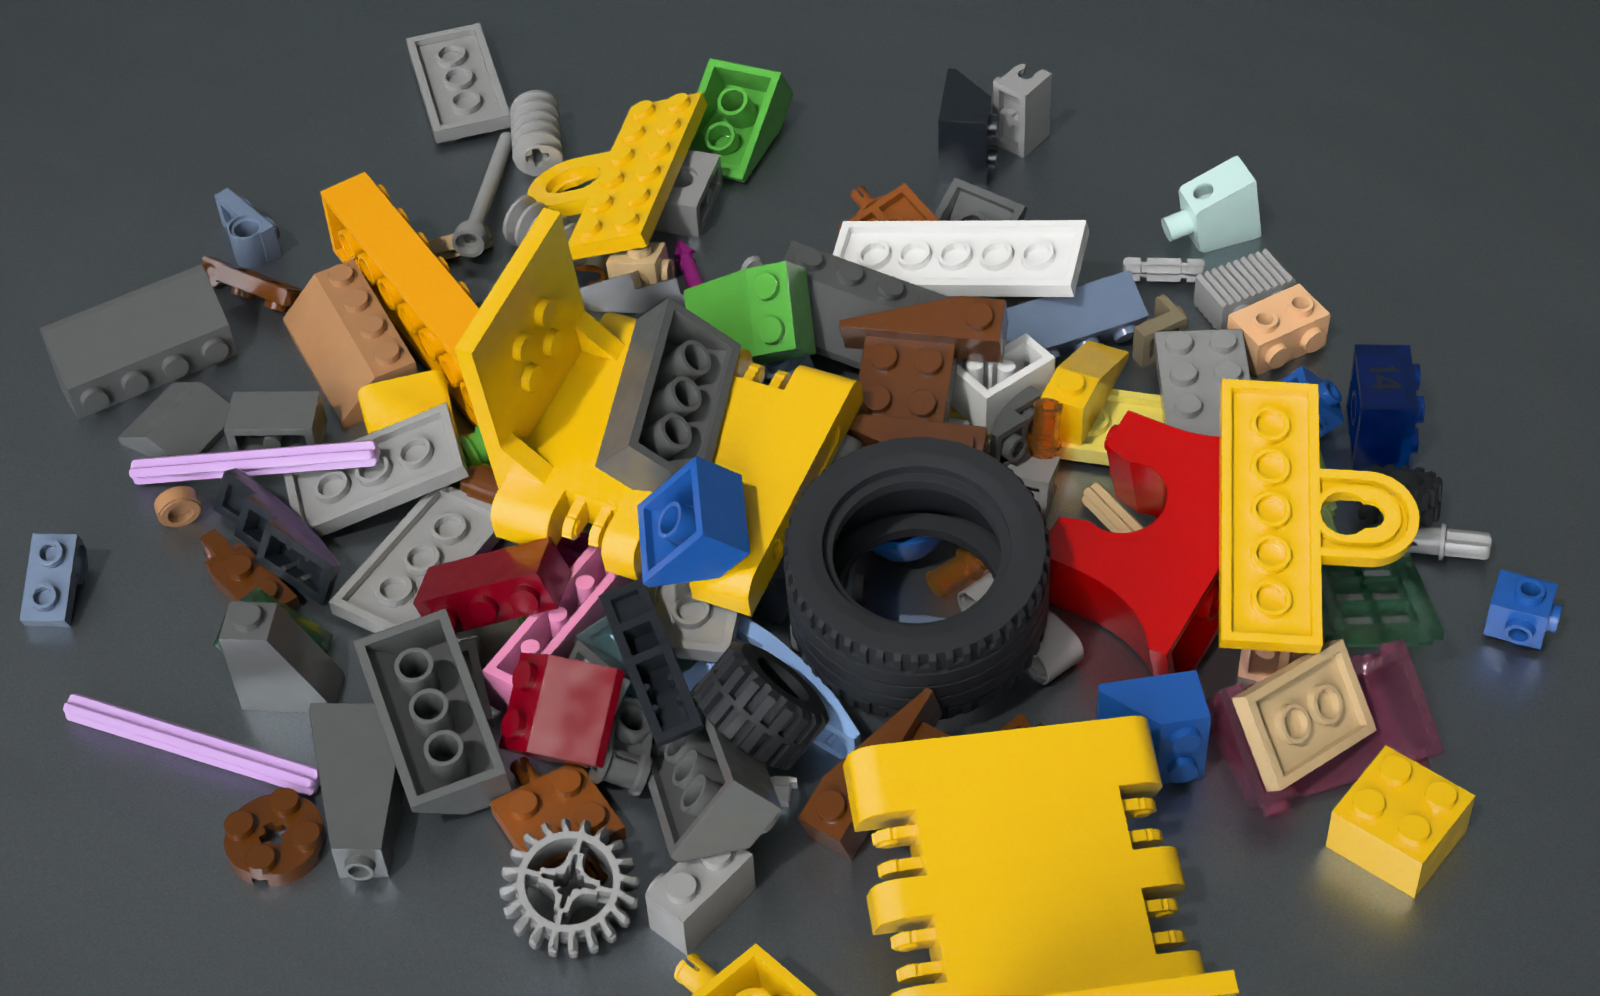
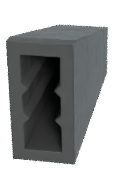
M310 703L309 715L329 842L339 878H351L359 881L370 878H389L404 788L375 704Z

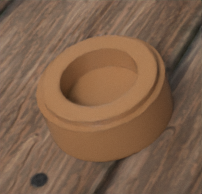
M176 486L165 490L156 498L154 509L162 525L175 528L188 525L196 520L202 512V504L194 488Z

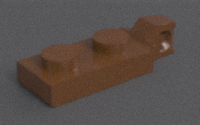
M203 256L202 266L213 288L222 289L227 285H231L230 292L232 294L253 300L256 295L265 298L264 306L274 310L288 312L289 307L293 305L303 290L251 269L235 266L214 257Z
M215 529L199 538L205 549L204 555L208 558V561L204 564L210 574L211 581L231 601L278 603L288 614L300 607L297 595L275 574L255 562L256 555L247 546L244 547L239 541L230 546L226 538Z

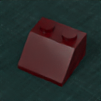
M521 652L518 665L512 676L513 688L507 712L501 722L502 734L498 748L547 762L603 768L625 671L550 654Z

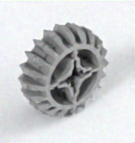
M568 818L561 820L562 832L553 833L551 825L544 822L541 825L543 839L538 840L533 834L526 833L523 839L529 851L526 852L519 848H512L510 858L518 866L509 865L502 868V877L511 883L500 887L501 899L512 901L503 908L506 919L519 918L513 927L514 933L517 936L525 935L533 930L529 939V946L531 948H539L545 939H548L549 956L556 957L560 951L561 944H568L570 958L575 959L579 955L578 944L583 942L587 943L588 950L592 954L597 953L599 946L596 937L602 935L607 942H615L617 935L611 924L627 928L630 924V917L621 909L632 910L638 906V898L628 893L640 887L639 877L628 874L635 868V860L633 857L628 856L619 858L625 850V843L622 840L614 841L606 846L610 837V830L608 828L602 827L595 836H591V822L587 819L581 822L579 832L572 831L571 822ZM569 852L565 862L559 867H541L540 871H535L548 858L560 853ZM587 855L598 860L606 868L613 882L612 888L601 886L600 880L593 879L585 873ZM574 870H576L578 888L573 889L571 895L567 896L564 907L561 887L568 885L569 879L572 880ZM528 887L539 889L540 895L551 898L555 902L553 922L542 917L532 907L527 898ZM599 904L605 905L591 919L571 924L574 914L579 909L584 907L598 908Z

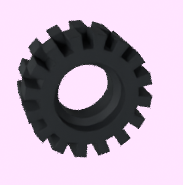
M1394 464L1385 465L1384 469L1380 466H1373L1371 470H1363L1387 475L1400 482L1411 493L1419 510L1418 529H1420V524L1429 527L1433 522L1437 523L1439 521L1443 482L1440 476L1436 477V473L1432 471L1425 472V469L1421 467L1413 470L1410 469V465H1402L1401 468H1395ZM1356 501V514H1358V518L1361 520L1367 519L1366 523L1371 525L1376 523L1381 525L1383 523V514L1378 508Z

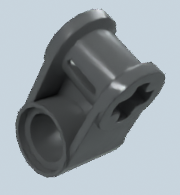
M626 697L622 699L615 713L603 768L590 767L589 770L590 782L599 784L603 780L625 787L628 794L638 796L642 792L652 764L650 753L653 735L638 698Z

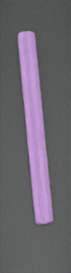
M362 440L139 458L131 462L129 475L135 484L144 485L221 479L224 471L233 468L239 469L247 476L362 468L378 465L381 454L376 441Z
M79 693L71 694L63 706V711L66 713V718L69 721L283 788H291L302 794L314 795L319 786H321L318 767Z

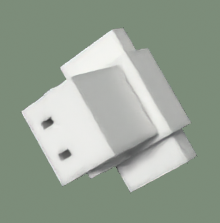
M791 776L770 777L781 807H789L792 789H798L797 778Z

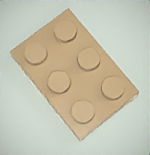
M1343 639L1327 641L1323 644L1320 654L1307 653L1231 698L1267 792L1285 789L1377 731Z

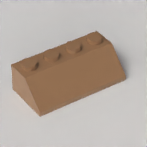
M354 259L314 273L283 317L288 332L343 429L364 422L358 399L360 388L368 384L418 373L415 360Z

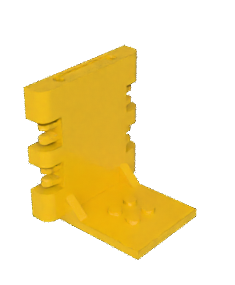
M543 208L454 348L499 489L491 507V524L495 536L498 538L523 544L551 537L556 546L561 537L576 540L580 537V533L584 530L587 523L593 524L589 532L588 545L601 548L605 571L632 580H638L642 574L637 505L653 492L632 490L595 467L637 319L609 311L598 322L585 311L561 212ZM740 348L712 463L742 475L750 554L720 578L689 582L693 599L752 617L784 555V535L786 528L789 527L790 514L794 512V506L802 498L805 488L810 486L811 481L830 466L863 402L862 384L858 380L804 365H799L793 374L778 370L769 385L762 384L765 377V367L753 363L751 352Z
M1126 716L871 745L854 750L847 755L843 763V770L854 831L882 829L871 834L873 846L882 849L910 846L911 858L892 859L877 866L879 878L889 881L873 886L866 896L873 935L902 932L890 937L891 947L895 951L909 952L929 948L931 962L912 963L896 970L897 980L901 984L935 981L933 984L904 988L890 994V996H1236L1239 993L1234 970L1206 973L1200 951L1185 950L1156 954V952L1187 945L1183 931L1168 930L1151 933L1149 920L1169 918L1180 912L1178 901L1171 897H1178L1186 889L1177 848L1173 846L1155 847L1164 843L1160 829L1128 830L1126 819L1144 818L1157 812L1155 800L1149 797L1156 796L1163 787L1146 717Z

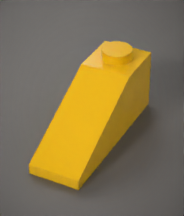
M1088 340L1056 368L1041 395L1040 412L1043 414V422L1040 427V434L1082 446L1129 359V352Z

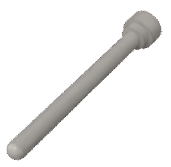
M504 132L500 135L470 217L467 221L457 226L453 235V248L462 256L477 257L485 248L488 234L484 223L512 150L510 132Z

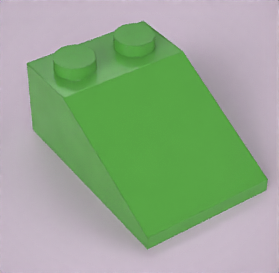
M710 58L697 93H703L708 106L689 150L719 154L722 178L745 183L781 130L794 93L781 72Z
M788 261L746 268L684 290L686 309L741 344V348L749 350L753 363L765 364L816 354L805 267Z

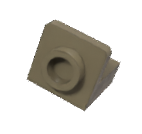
M1165 294L1155 298L1154 318L1148 319L1134 327L1132 358L1141 368L1156 362L1154 351L1155 332L1186 331L1188 328V318L1184 310L1180 306L1175 305Z

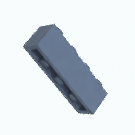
M1130 270L1076 286L1074 297H1041L1007 308L1009 323L1005 345L1027 333L1055 357L1056 363L1062 358L1061 355L1076 351L1088 340L1102 343L1114 339L1116 343H1121L1134 338V327L1146 321L1149 314Z

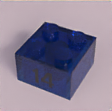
M1355 344L1345 406L1352 470H1371L1373 466H1380L1384 469L1385 465L1394 464L1395 468H1401L1402 465L1409 464L1410 454L1418 453L1419 431L1416 423L1424 422L1425 400L1424 396H1417L1416 391L1420 388L1421 370L1420 364L1412 363L1410 345Z

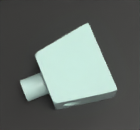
M1237 155L1183 184L1178 190L1181 211L1161 219L1162 228L1170 242L1188 235L1198 251L1203 253L1259 238L1262 236L1256 180Z

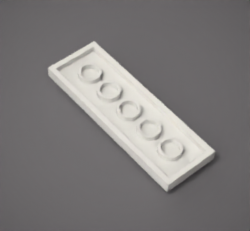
M1086 220L843 221L833 255L945 296L1074 297L1089 236V228Z

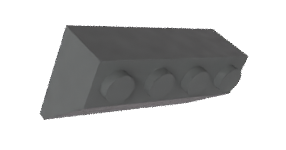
M793 240L790 241L782 260L806 268L816 353L859 369L861 367L863 349L845 348L839 328L840 320L951 298Z
M202 264L39 328L60 388L78 420L238 355L229 323Z
M670 297L638 318L595 467L632 490L654 492L695 456L712 462L741 344Z
M446 608L353 641L412 812L467 815L489 807L490 801L512 791L505 767Z
M699 683L696 684L690 693L705 729L659 748L653 738L650 753L652 764L647 783L669 856L677 862L750 848L761 834L767 833L774 826L779 812L782 810L765 764L751 758L730 743L703 714L694 696V689Z

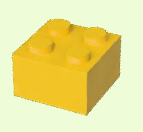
M1385 745L1332 810L1326 847L1415 899L1466 833L1476 795Z

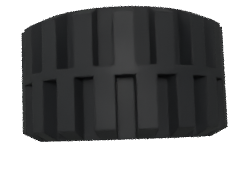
M732 642L694 689L695 699L703 714L723 737L751 758L778 769L787 770L790 767L792 768L830 720L818 694L797 672L773 654L745 642Z

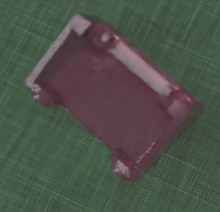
M1404 639L1380 645L1377 655L1376 653H1370L1361 657L1360 654L1350 657L1377 731L1281 791H1266L1231 699L1254 684L1249 685L1245 689L1242 683L1219 689L1206 700L1211 715L1210 733L1250 811L1261 809L1263 817L1277 815L1291 810L1292 805L1290 801L1355 783L1385 745L1427 769H1431L1429 760L1444 753V749Z

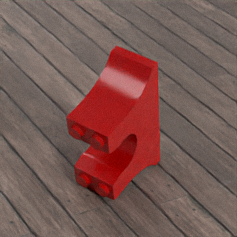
M1128 410L1119 425L1115 424L1110 428L1104 443V448L1108 455L1109 474L1112 477L1115 497L1137 513L1151 515L1157 519L1140 530L1128 533H1115L1103 530L1091 521L1059 516L1049 531V544L1051 548L1049 603L1090 620L1114 633L1142 658L1152 676L1196 670L1219 631L1220 437L1184 431Z

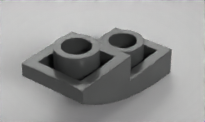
M1031 385L1005 405L993 424L989 455L995 457L1004 466L1018 461L1025 455L1027 448L1026 438L1039 431L1042 425L1043 414L1040 412L1043 392Z

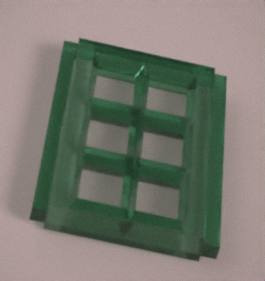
M1409 551L1397 561L1381 567L1321 564L1322 637L1324 643L1343 639L1346 648L1433 645L1434 640H1444V630Z

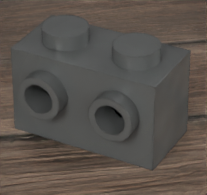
M233 391L224 432L230 451L323 444L328 421L320 391Z

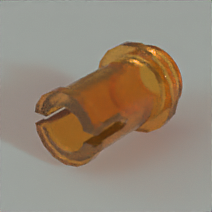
M1042 398L1034 402L1032 433L1028 435L1026 440L1029 453L1038 459H1052L1056 456V452L1062 448V440L1058 436L1063 404H1058L1059 401L1055 399Z
M960 547L957 549L955 557L936 569L927 572L926 581L932 592L939 598H942L968 580L977 581L982 578L983 571L987 567L974 554Z

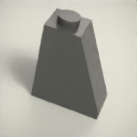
M229 602L219 641L242 710L309 713L310 703L339 702L345 678L343 670L278 603Z

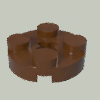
M279 788L272 794L258 797L246 803L238 811L229 814L224 821L226 832L224 848L229 863L240 878L253 883V878L256 880H267L269 886H281L302 878L316 866L320 860L319 851L323 847V842L326 845L327 834L319 810L309 800L299 797L298 793L291 788ZM274 833H283L282 843L274 845L272 841L264 843L268 836Z

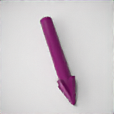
M675 238V268L681 269L688 288L704 283L696 265L697 262L692 256L696 251L679 238Z

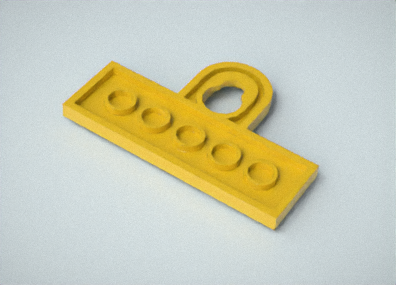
M702 92L689 95L679 93L665 100L655 102L644 100L636 103L634 106H631L611 151L566 160L547 169L532 182L527 195L533 197L536 202H542L548 209L561 212V216L567 217L581 214L568 241L572 260L648 246L708 106ZM596 179L591 184L583 188L566 191L567 189L577 187L586 181Z
M1222 379L1220 385L1219 648L1320 654L1323 646L1321 564L1381 567L1397 561L1409 550L1417 534L1420 518L1418 506L1411 493L1400 482L1387 475L1370 471L1320 468L1318 384ZM1332 501H1359L1364 505H1372L1378 508L1383 514L1384 520L1377 527L1364 528L1356 534L1344 535L1328 528L1322 520L1320 511L1326 504Z

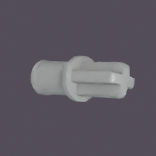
M1442 523L1441 528L1420 526L1407 552L1438 555V560H1443V556L1486 560L1491 554L1492 537L1488 532L1446 528V523Z

